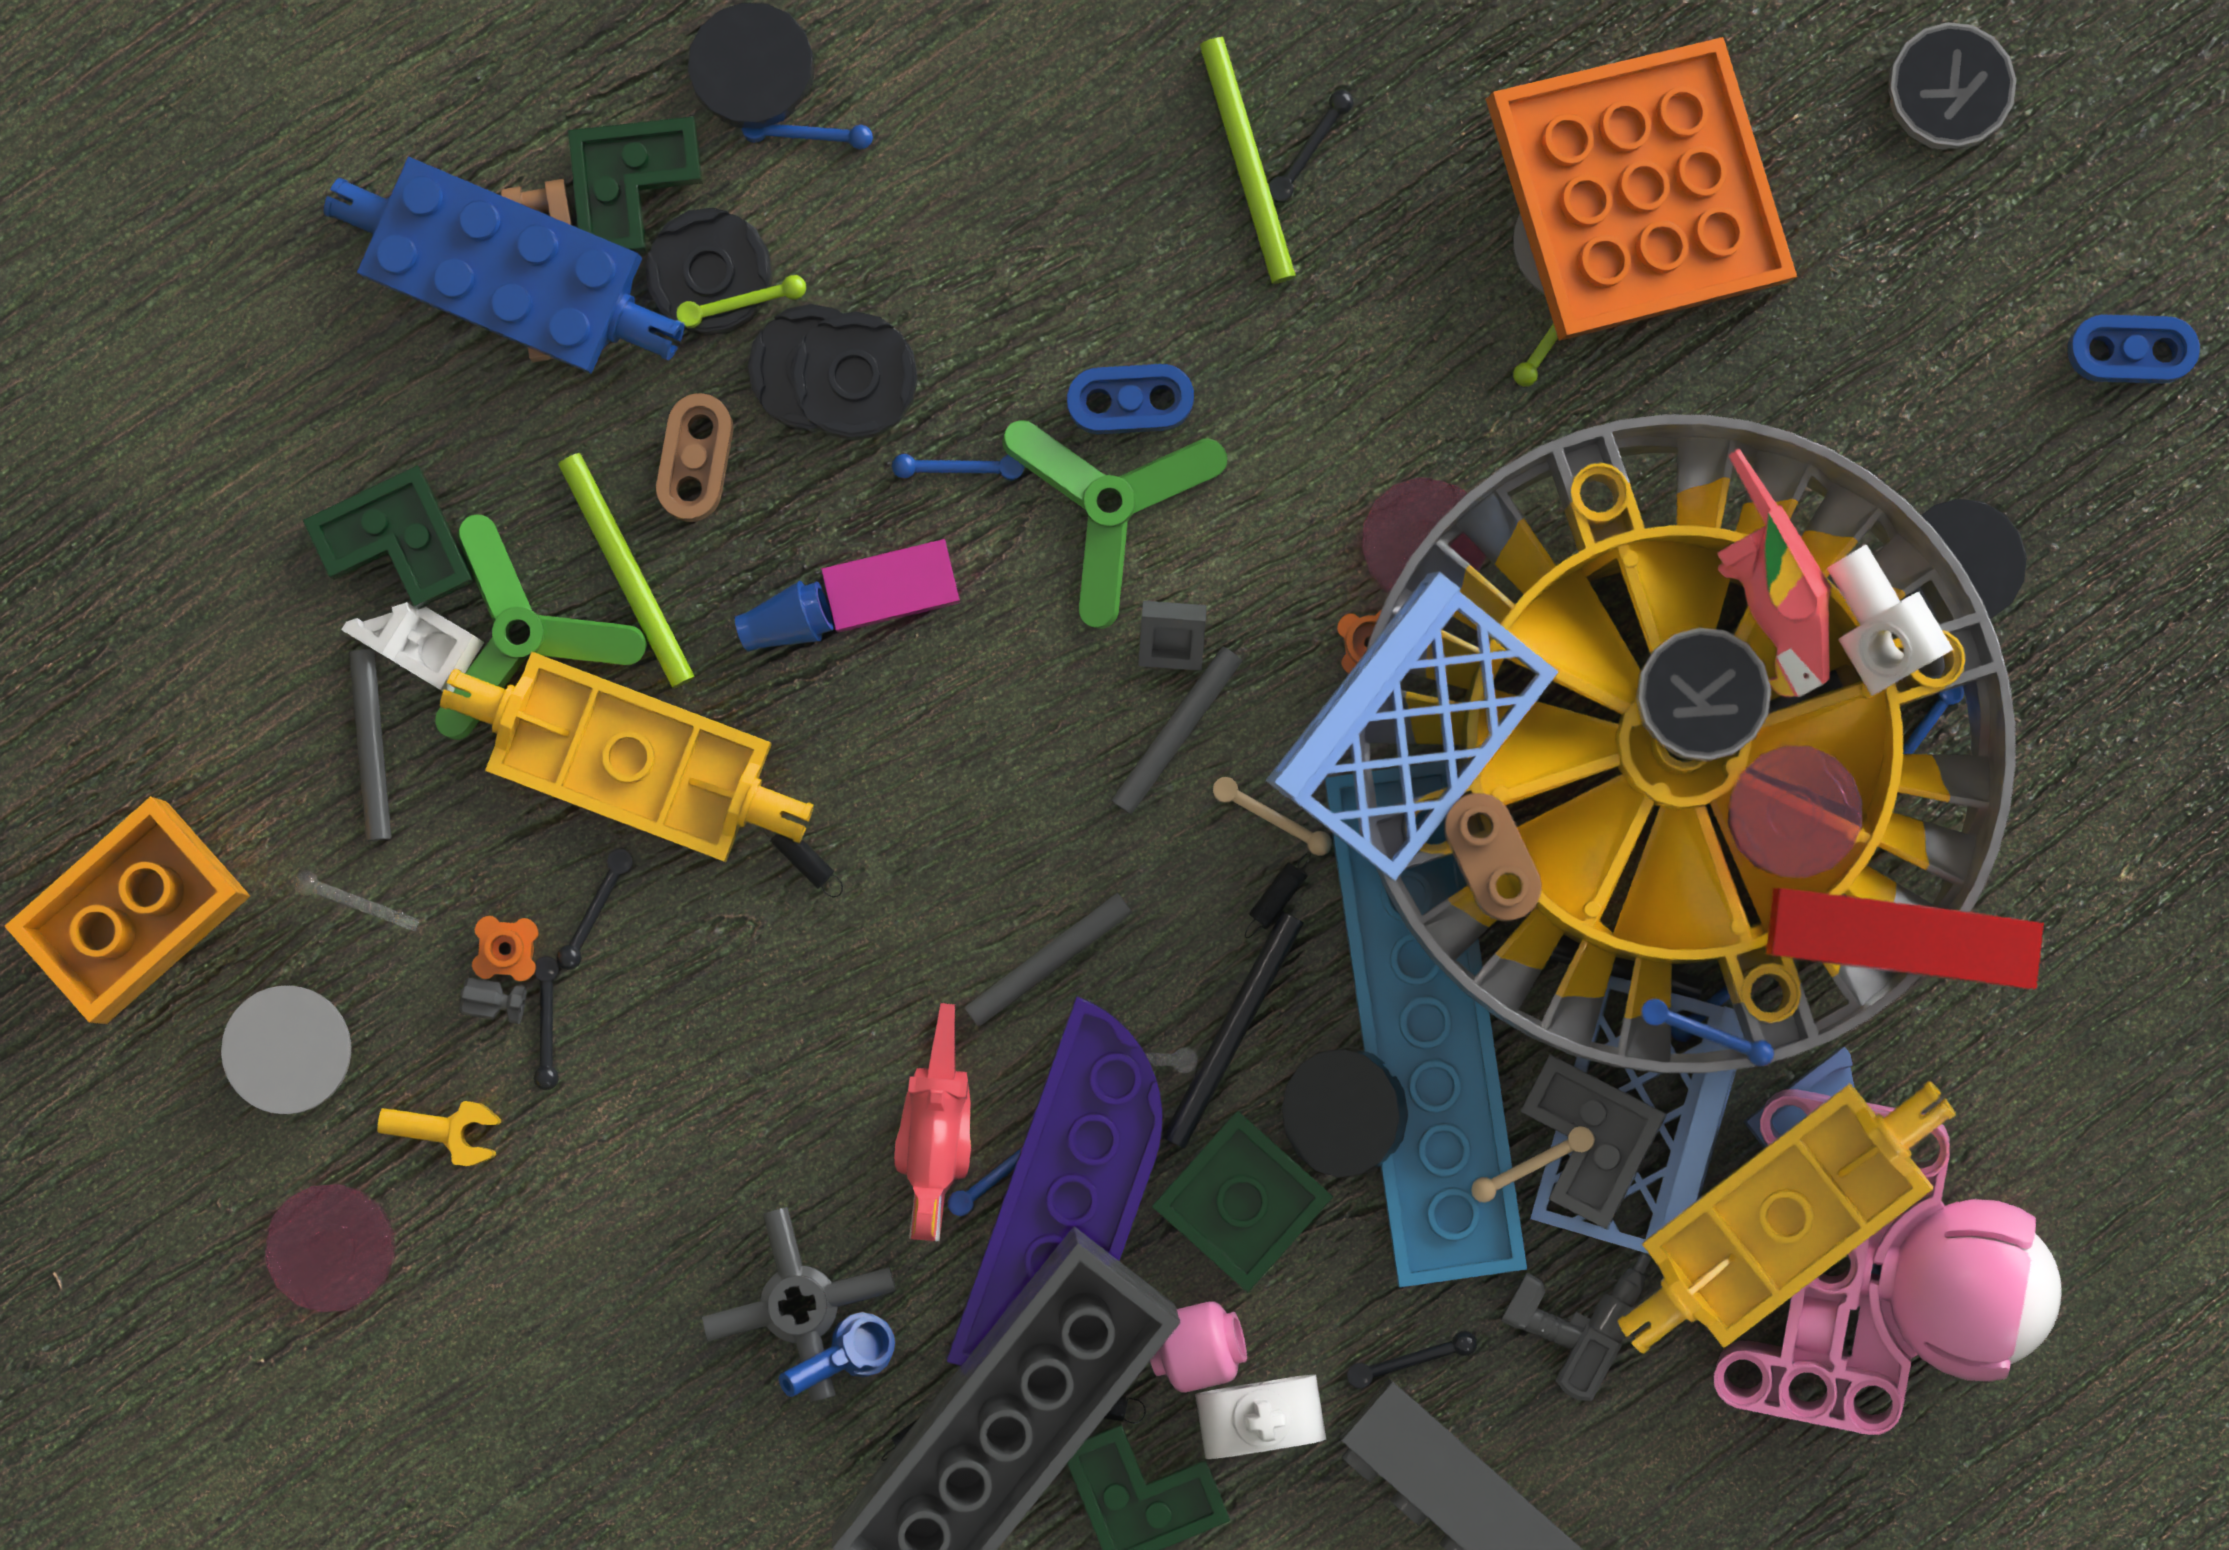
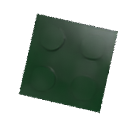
M1237 1110L1156 1200L1152 1207L1248 1293L1329 1203L1333 1196Z

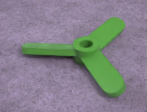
M1020 420L1011 423L1007 427L1002 439L1003 448L1009 456L1085 509L1088 522L1079 614L1084 623L1097 629L1111 626L1119 614L1127 524L1132 515L1218 476L1223 472L1227 464V453L1220 443L1213 439H1201L1118 477L1104 475L1028 421ZM1107 492L1117 494L1122 501L1121 507L1113 513L1102 511L1097 505V501L1102 494Z
M475 514L467 517L461 523L457 532L458 542L494 623L492 638L465 674L504 688L524 660L530 657L531 652L548 657L620 665H632L642 658L646 651L647 641L643 632L637 627L543 616L532 611L493 521L484 515ZM524 621L530 628V636L525 643L515 645L510 639V629L515 623ZM457 688L453 692L467 698L471 696L470 693ZM441 707L437 711L435 718L438 731L453 740L467 737L480 721L449 708L444 709Z

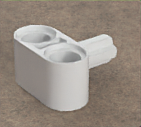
M1316 1375L1288 1377L1214 1389L1195 1394L1205 1459L1239 1456L1326 1440Z

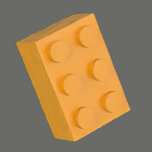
M150 796L4 927L89 1023L108 1024L243 904L250 895L168 802Z

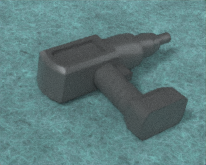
M1641 1252L1633 1269L1628 1268L1620 1276L1610 1295L1604 1294L1590 1319L1575 1311L1571 1321H1567L1537 1308L1545 1294L1543 1281L1526 1272L1500 1320L1515 1329H1522L1570 1349L1571 1351L1556 1376L1555 1382L1570 1397L1577 1400L1592 1401L1622 1346L1621 1342L1625 1337L1618 1324V1319L1634 1310L1633 1307L1643 1290L1646 1278L1643 1276V1273L1652 1257Z

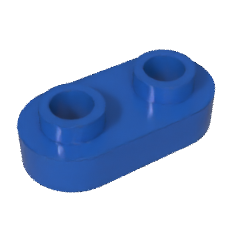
M2097 315L2087 319L2074 330L2069 339L2067 351L2069 361L2074 370L2082 377L2091 381L2171 383L2186 375L2195 366L2199 358L2200 344L2194 329L2179 318L2169 316ZM2099 340L2107 345L2109 350L2107 360L2099 361L2092 357L2089 351L2091 341ZM2155 342H2163L2170 347L2172 351L2170 362H2160L2154 357L2152 349Z
M1168 364L1091 368L1080 373L1072 381L1067 394V406L1071 419L1079 428L1092 434L1171 430L1181 425L1188 418L1194 402V390L1188 376L1179 368ZM1158 389H1166L1172 393L1174 403L1168 409H1156L1150 402L1151 394ZM1094 393H1104L1110 398L1111 406L1104 413H1094L1087 407L1088 398Z

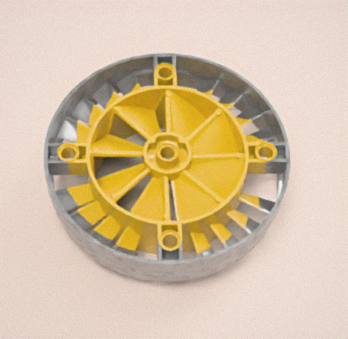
M1656 415L1623 419L1576 431L1539 446L1502 467L1467 493L1435 525L1410 557L1384 603L1369 639L1366 652L1428 573L1440 572L1460 588V593L1555 668L1558 673L1552 681L1622 714L1619 723L1616 724L1536 701L1460 797L1461 799L1470 794L1484 793L1494 796L1504 805H1508L1614 767H1618L1621 775L1517 827L1540 876V898L1528 917L1475 976L1456 959L1497 920L1487 916L1478 907L1468 885L1422 915L1404 885L1401 876L1399 875L1396 880H1392L1376 867L1383 886L1403 922L1432 961L1463 992L1500 1020L1531 1038L1568 1054L1613 1067L1654 1073H1708L1753 1067L1756 1065L1751 1063L1748 1055L1733 1049L1698 1054H1671V1025L1666 1023L1650 1025L1644 1021L1641 1015V1008L1650 999L1663 1001L1667 1005L1668 1010L1671 1011L1672 964H1689L1717 959L1744 1039L1751 1043L1758 1040L1770 1043L1774 1050V1058L1771 1062L1795 1056L1829 1042L1867 1021L1902 995L1921 976L1822 963L1846 1000L1813 1019L1793 959L1766 955L1773 888L1842 895L1844 893L1850 897L1971 912L1984 889L1999 852L2011 806L2015 774V718L2010 682L1994 628L1980 596L1958 559L1934 528L1902 496L1868 470L1830 448L1794 433L1747 420L1710 415ZM1740 449L1749 464L1754 466L1753 470L1777 506H1782L1789 519L1806 487L1825 497L1802 534L1801 539L1826 579L1830 575L1827 568L1846 557L1870 530L1885 545L1874 558L1899 600L1920 587L1941 623L1939 627L1953 650L1942 655L1945 667L1940 678H1928L1920 673L1919 670H1916L1871 696L1838 640L1843 635L1859 627L1860 624L1840 590L1827 579L1831 586L1828 623L1830 672L1836 670L1843 687L1768 713L1756 737L1733 755L1707 762L1698 760L1683 762L1674 759L1667 749L1661 746L1643 726L1636 703L1638 678L1641 669L1590 582L1622 572L1650 654L1674 634L1696 628L1716 630L1729 582L1743 587V583L1738 579L1725 577L1718 571V566L1722 562L1717 553L1765 526L1747 491L1736 531L1721 529L1733 469V463L1728 455ZM1646 453H1677V525L1653 528L1644 527L1621 456ZM1553 476L1578 553L1557 566L1511 499V496ZM1591 481L1605 484L1613 494L1614 502L1612 508L1606 512L1599 513L1589 510L1583 504L1580 497L1581 485ZM1462 533L1524 594L1516 604L1450 547ZM1748 606L1734 636L1748 643L1765 665L1769 680L1772 677H1777L1775 670L1777 647L1754 619ZM1458 610L1455 611L1452 615L1454 618L1477 631L1474 623ZM1441 629L1444 658L1480 654L1478 647ZM1488 635L1490 639V652L1506 651L1504 647ZM1899 638L1894 639V645L1899 651L1904 653L1901 640ZM1432 642L1417 661L1434 659ZM1516 657L1506 658L1531 670ZM1504 658L1491 660L1493 680ZM1480 661L1445 665L1447 684L1467 689L1464 702L1485 700ZM1434 666L1410 669L1408 671L1411 674L1436 680ZM1963 685L1971 730V755L1903 754V726L1900 706ZM1772 687L1770 701L1781 696ZM1494 689L1495 699L1517 696ZM1401 690L1403 710L1439 706L1437 697ZM1391 694L1376 713L1393 711ZM1449 700V704L1461 703ZM1512 705L1496 706L1498 722ZM1486 708L1450 712L1454 745H1458V750L1479 748L1489 735ZM1440 713L1404 717L1407 744H1443ZM1394 719L1369 721L1360 732L1359 740L1362 762L1370 761V743L1396 744ZM1471 757L1458 758L1459 772ZM1745 768L1752 769L1846 806L1843 819L1744 773ZM1364 769L1367 808H1375L1377 804L1371 769ZM1447 788L1414 798L1413 803L1438 800ZM1897 793L1967 806L1962 832L1894 813L1893 809ZM1708 803L1712 807L1760 921L1752 926H1749L1705 807ZM1653 805L1659 806L1656 819L1614 932L1612 933L1599 920ZM1423 810L1414 811L1415 819L1418 813H1420ZM1404 812L1368 816L1371 845L1390 860L1407 840ZM1474 814L1467 821V830L1474 838H1486L1491 832L1490 820L1482 814ZM1447 840L1435 845L1424 843L1404 870L1453 854ZM1879 847L1944 879L1943 886L1933 904L1868 866L1867 864L1876 848ZM1503 874L1496 881V890L1501 897L1514 899L1520 892V883L1515 876ZM1565 935L1580 943L1543 1020L1540 1021L1518 1009L1561 937ZM1615 957L1635 961L1618 1048L1592 1042ZM1762 975L1774 978L1782 988L1783 997L1781 1004L1771 1013L1761 1011L1755 1006L1751 998L1752 985Z

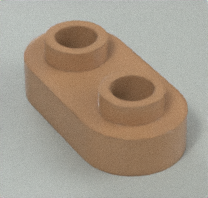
M696 393L688 395L679 400L672 408L667 422L656 482V492L661 505L672 517L685 522L702 520L711 515L719 505L733 436V422L727 408L720 400L708 394ZM700 418L709 419L713 423V431L705 439H696L690 433L691 425ZM687 480H696L701 483V494L694 501H685L679 496L680 486Z
M1474 793L1459 799L1446 815L1444 834L1478 907L1487 916L1500 921H1512L1525 916L1536 906L1540 898L1541 880L1508 809L1499 799L1484 793ZM1482 814L1490 820L1491 832L1488 837L1477 839L1470 835L1467 830V821L1470 816ZM1503 874L1515 876L1520 883V892L1514 899H1505L1496 890V881Z

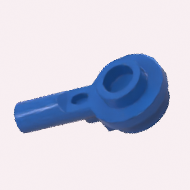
M859 1312L845 1317L837 1324L834 1330L832 1347L779 1375V1383L783 1392L787 1396L793 1397L842 1370L858 1377L878 1374L888 1366L895 1348L893 1331L883 1319L870 1313Z

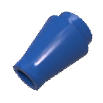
M798 581L752 610L735 616L736 630L747 652L764 647L821 641L823 633L834 630V620L830 604L822 586L818 582L804 585L802 581Z

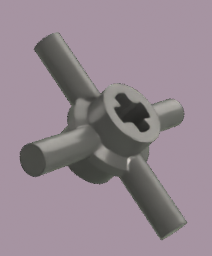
M788 1207L763 1213L778 1272L766 1283L761 1294V1300L702 1316V1321L708 1341L767 1326L780 1339L796 1343L802 1363L824 1351L821 1336L833 1324L838 1307L894 1293L896 1288L890 1267L831 1282L824 1273L816 1268L802 1265ZM792 1286H799L803 1296L813 1295L816 1300V1308H811L807 1311L810 1320L806 1322H800L796 1313H785L783 1309V1300L792 1297L789 1288ZM831 1377L808 1388L811 1402L836 1395Z

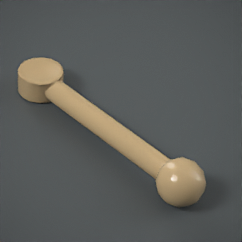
M1221 777L1214 783L1213 794L1219 802L1230 803L1233 801L1307 843L1309 851L1314 855L1323 856L1331 850L1332 839L1329 834L1324 831L1312 832L1238 790V786L1232 778Z
M1576 1127L1571 1130L1567 1140L1492 1179L1488 1177L1476 1179L1471 1186L1472 1196L1479 1202H1489L1495 1197L1497 1190L1574 1150L1582 1153L1589 1151L1595 1142L1593 1132L1586 1127Z

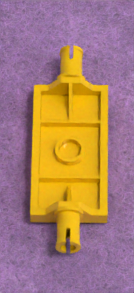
M531 652L523 675L516 686L510 684L507 689L462 673L461 670L456 668L453 669L446 682L454 688L470 693L471 696L467 698L444 689L440 700V707L444 709L449 708L491 724L492 732L497 734L494 749L485 771L725 863L740 826L745 827L747 822L791 838L797 843L801 842L806 831L804 825L782 818V815L786 813L809 822L814 804L804 803L761 786L762 779H759V776L772 745L769 741Z
M1928 1081L1923 1085L1922 1089L1887 1116L1883 1117L1881 1114L1876 1115L1852 1084L1848 1083L1642 1243L1646 1251L1658 1264L1664 1278L1661 1280L1662 1288L1629 1314L1618 1319V1324L1625 1336L1628 1337L1643 1324L1650 1322L1651 1324L1638 1333L1631 1342L1639 1352L1644 1354L1649 1350V1347L1686 1319L1690 1322L1699 1320L1711 1331L1723 1348L1727 1347L1933 1189V1185L1910 1158L1912 1154L1909 1149L1946 1120L1956 1116L1955 1111L1946 1098L1926 1114H1922L1921 1111L1939 1099L1941 1094L1934 1084Z

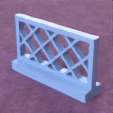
M1440 572L1428 573L1265 780L1285 797L1293 800L1392 880H1396L1449 813L1451 807L1464 794L1558 673L1555 668L1460 593V588ZM1456 610L1476 625L1480 654L1444 658L1441 629ZM1488 635L1504 647L1506 651L1490 652ZM1432 642L1434 659L1417 661ZM1516 657L1536 673L1520 696L1495 699L1491 660ZM1480 661L1485 700L1449 704L1445 665ZM1434 666L1439 706L1403 710L1400 681L1410 669ZM1391 694L1393 711L1376 713ZM1512 705L1498 722L1496 706ZM1486 708L1489 734L1479 748L1454 751L1450 712ZM1440 713L1444 752L1408 756L1404 717ZM1394 719L1398 758L1362 762L1359 740L1360 732L1369 721ZM1350 746L1352 763L1335 765ZM1471 757L1457 775L1455 759ZM1445 760L1448 788L1438 800L1413 803L1409 764ZM1399 765L1403 804L1367 808L1363 770ZM1353 771L1357 810L1331 813L1311 797L1327 774ZM1430 809L1416 827L1414 811ZM1404 812L1407 840L1390 860L1371 845L1368 816ZM1358 818L1360 835L1341 820Z
M1610 975L1592 1042L1596 1043L1601 1026L1610 1041L1604 1045L1618 1048L1620 1036L1615 1037L1604 1017L1611 990L1628 995L1631 981ZM1671 993L1672 1012L1678 1014L1682 1011H1687L1708 1017V1026L1744 1039L1733 1008L1721 1007ZM1703 1038L1702 1043L1682 1054H1698L1730 1050V1048ZM1671 1044V1054H1677ZM1577 1057L1574 1067L1587 1073L1591 1060ZM1625 1068L1631 1082L1618 1088V1090L1627 1094L1636 1089L1643 1102L1655 1108L1642 1085L1663 1073L1648 1072L1637 1077L1633 1069ZM1737 1069L1693 1073L1692 1079L1688 1073H1680L1688 1088L1685 1103L1666 1114L1667 1116L1659 1129L1671 1151L1667 1166L1644 1179L1637 1172L1634 1178L1636 1183L1630 1186L1624 1197L1625 1199L1640 1190L1652 1210L1653 1215L1646 1239L1700 1198ZM1681 1116L1673 1141L1665 1124ZM1555 1131L1551 1148L1567 1140L1568 1136ZM1563 1157L1545 1166L1530 1219L1649 1254L1642 1245L1646 1239L1620 1232L1614 1220L1607 1230L1601 1226L1585 1222L1586 1218L1580 1215L1571 1218L1548 1211L1551 1201L1549 1197L1562 1173H1559ZM1663 1178L1658 1198L1655 1202L1647 1186Z

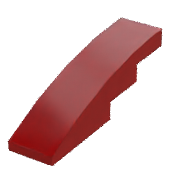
M1773 888L1766 955L1877 971H1892L1949 980H1966L2014 988L2037 989L2044 923L1889 901Z

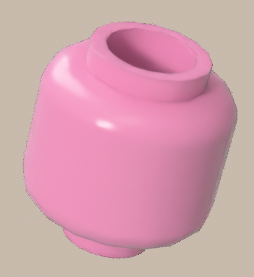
M1215 1301L1177 1309L1181 1323L1150 1360L1155 1375H1167L1169 1382L1179 1392H1190L1234 1380L1239 1363L1247 1361L1245 1338L1237 1314L1235 1312L1226 1313L1222 1306Z

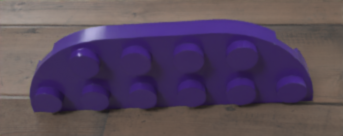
M1077 995L947 1355L946 1362L962 1366L1073 1227H1076L1120 1261L1154 1166L1162 1132V1105L1158 1084L1151 1064L1139 1043L1119 1020L1093 1002Z

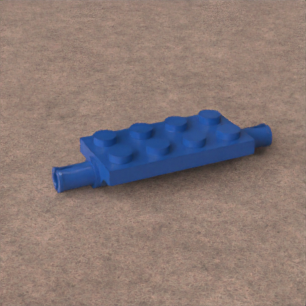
M411 157L407 158L393 192L387 199L348 183L343 178H338L330 188L332 192L338 194L339 198L351 202L352 205L327 196L324 204L325 216L339 219L373 234L357 271L359 275L590 374L594 370L601 351L610 341L617 343L620 339L658 354L665 360H670L678 349L677 346L672 345L670 340L655 335V333H661L681 342L685 328L684 322L675 321L635 304V297L630 295L632 281L642 261V257L632 250Z

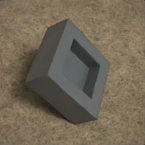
M1143 601L1138 666L1202 671L1207 605Z

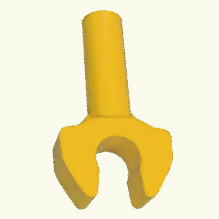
M463 1101L460 1104L459 1110L448 1118L382 1108L379 1114L377 1131L380 1134L443 1143L452 1154L451 1161L453 1164L473 1166L494 1158L496 1152L484 1147L470 1146L464 1138L466 1128L474 1122L481 1125H499L501 1119L485 1105L471 1101Z

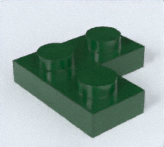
M694 116L568 130L578 228L636 253L646 252L640 190L703 184L697 125Z
M418 465L303 520L329 577L333 580L389 554L414 607L417 609L475 582L431 487Z
M1122 1423L1088 1437L1067 1463L1102 1550H1162L1231 1521L1206 1459L1146 1483Z

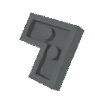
M1549 1055L1520 1112L1566 1136L1569 1135L1571 1130L1581 1126L1590 1129L1595 1137L1594 1145L1589 1151L1582 1153L1574 1150L1549 1200L1608 1230L1667 1115L1582 1070Z

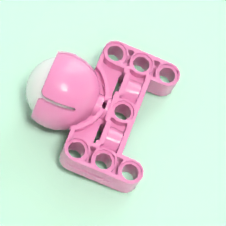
M1785 1089L1775 1093L1766 1102L1760 1118V1131L1765 1142L1769 1145L1781 1136L1775 1130L1772 1123V1115L1778 1108L1785 1105H1794L1801 1108L1808 1115L1831 1096L1797 1089ZM1867 1103L1876 1115L1881 1114L1883 1117L1896 1109ZM1941 1124L1931 1132L1937 1138L1940 1145L1937 1154L1926 1162L1913 1161L1933 1185V1189L1848 1254L1851 1264L1844 1273L1837 1276H1828L1822 1273L1792 1296L1783 1347L1755 1341H1737L1728 1345L1721 1352L1714 1372V1386L1719 1397L1728 1405L1743 1410L1867 1435H1880L1890 1431L1900 1419L1911 1359L1917 1355L1941 1372L1964 1380L1992 1382L2007 1379L2010 1364L2031 1354L2046 1339L2057 1319L2061 1303L2059 1271L2048 1247L2035 1233L2036 1218L2021 1208L1994 1200L1971 1199L1945 1206L1941 1199L1950 1149L1949 1135L1945 1126ZM1873 1264L1881 1265L1880 1275L1871 1273ZM1857 1306H1859L1860 1310L1852 1354L1848 1355V1350H1844L1843 1345L1850 1309L1857 1310ZM1737 1360H1749L1760 1368L1763 1379L1755 1387L1741 1389L1729 1381L1726 1368ZM1813 1373L1824 1380L1827 1392L1819 1400L1806 1402L1793 1394L1790 1387L1791 1381L1799 1374ZM1878 1386L1889 1393L1892 1403L1885 1412L1878 1415H1870L1863 1412L1857 1406L1854 1400L1856 1394L1864 1387Z

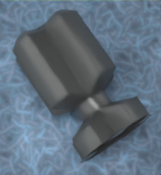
M467 978L460 993L459 1011L462 1015L494 1020L500 1010L507 1011L509 1023L520 1024L526 1001V987L515 985L510 995H504L501 983Z

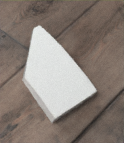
M407 602L392 607V613L370 620L361 621L356 618L346 621L341 629L441 691L444 689L451 692L455 691L456 688L446 683L451 672L456 668L461 670L462 673H466L484 644L479 638L429 608L417 609Z

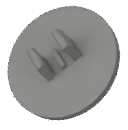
M275 986L250 996L232 1014L222 1038V1063L231 1086L249 1104L270 1113H301L325 1102L343 1082L351 1059L350 1034L340 1012L324 996L310 989L298 986Z

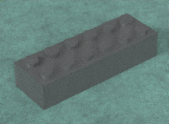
M1073 1227L832 1526V1549L997 1550L1181 1323L1175 1304L1080 1230Z

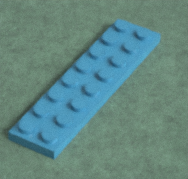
M1445 761L1409 766L1413 799L1448 787ZM1399 767L1372 771L1377 807L1402 803ZM1353 774L1324 779L1328 809L1331 813L1357 810ZM1430 809L1418 813L1415 819L1416 827ZM1358 818L1341 820L1360 835ZM1445 818L1425 843L1435 845L1446 841L1444 834ZM1332 832L1363 1049L1365 1052L1373 1053L1386 1063L1382 1065L1389 1070L1392 1077L1397 1076L1405 1091L1408 1120L1404 1139L1396 1152L1390 1154L1388 1159L1380 1164L1398 1287L1526 1270L1527 1264L1515 1183L1512 1182L1497 1190L1495 1197L1486 1203L1475 1200L1471 1193V1186L1476 1179L1481 1177L1492 1179L1512 1168L1489 1011L1463 992L1428 956L1403 922L1383 886L1376 867ZM1453 854L1403 870L1400 874L1404 885L1422 915L1467 886ZM1479 939L1456 959L1474 976L1483 967Z

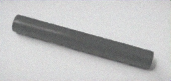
M1221 647L1113 796L1111 801L1132 815L1243 661L1240 657L1226 647Z
M354 650L349 652L365 836L368 842L390 840L392 837L375 650Z
M1117 892L964 1008L977 1026H982L1129 916L1132 911Z

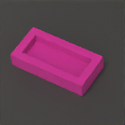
M945 539L821 569L837 633L960 603Z

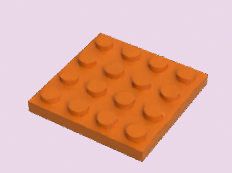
M1724 37L1494 91L1486 98L1559 341L1785 284L1797 277Z

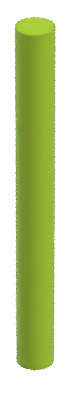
M1223 37L1209 39L1200 44V49L1272 284L1286 282L1295 278L1296 274Z
M581 453L565 458L558 463V466L671 687L674 689L690 682L695 676Z

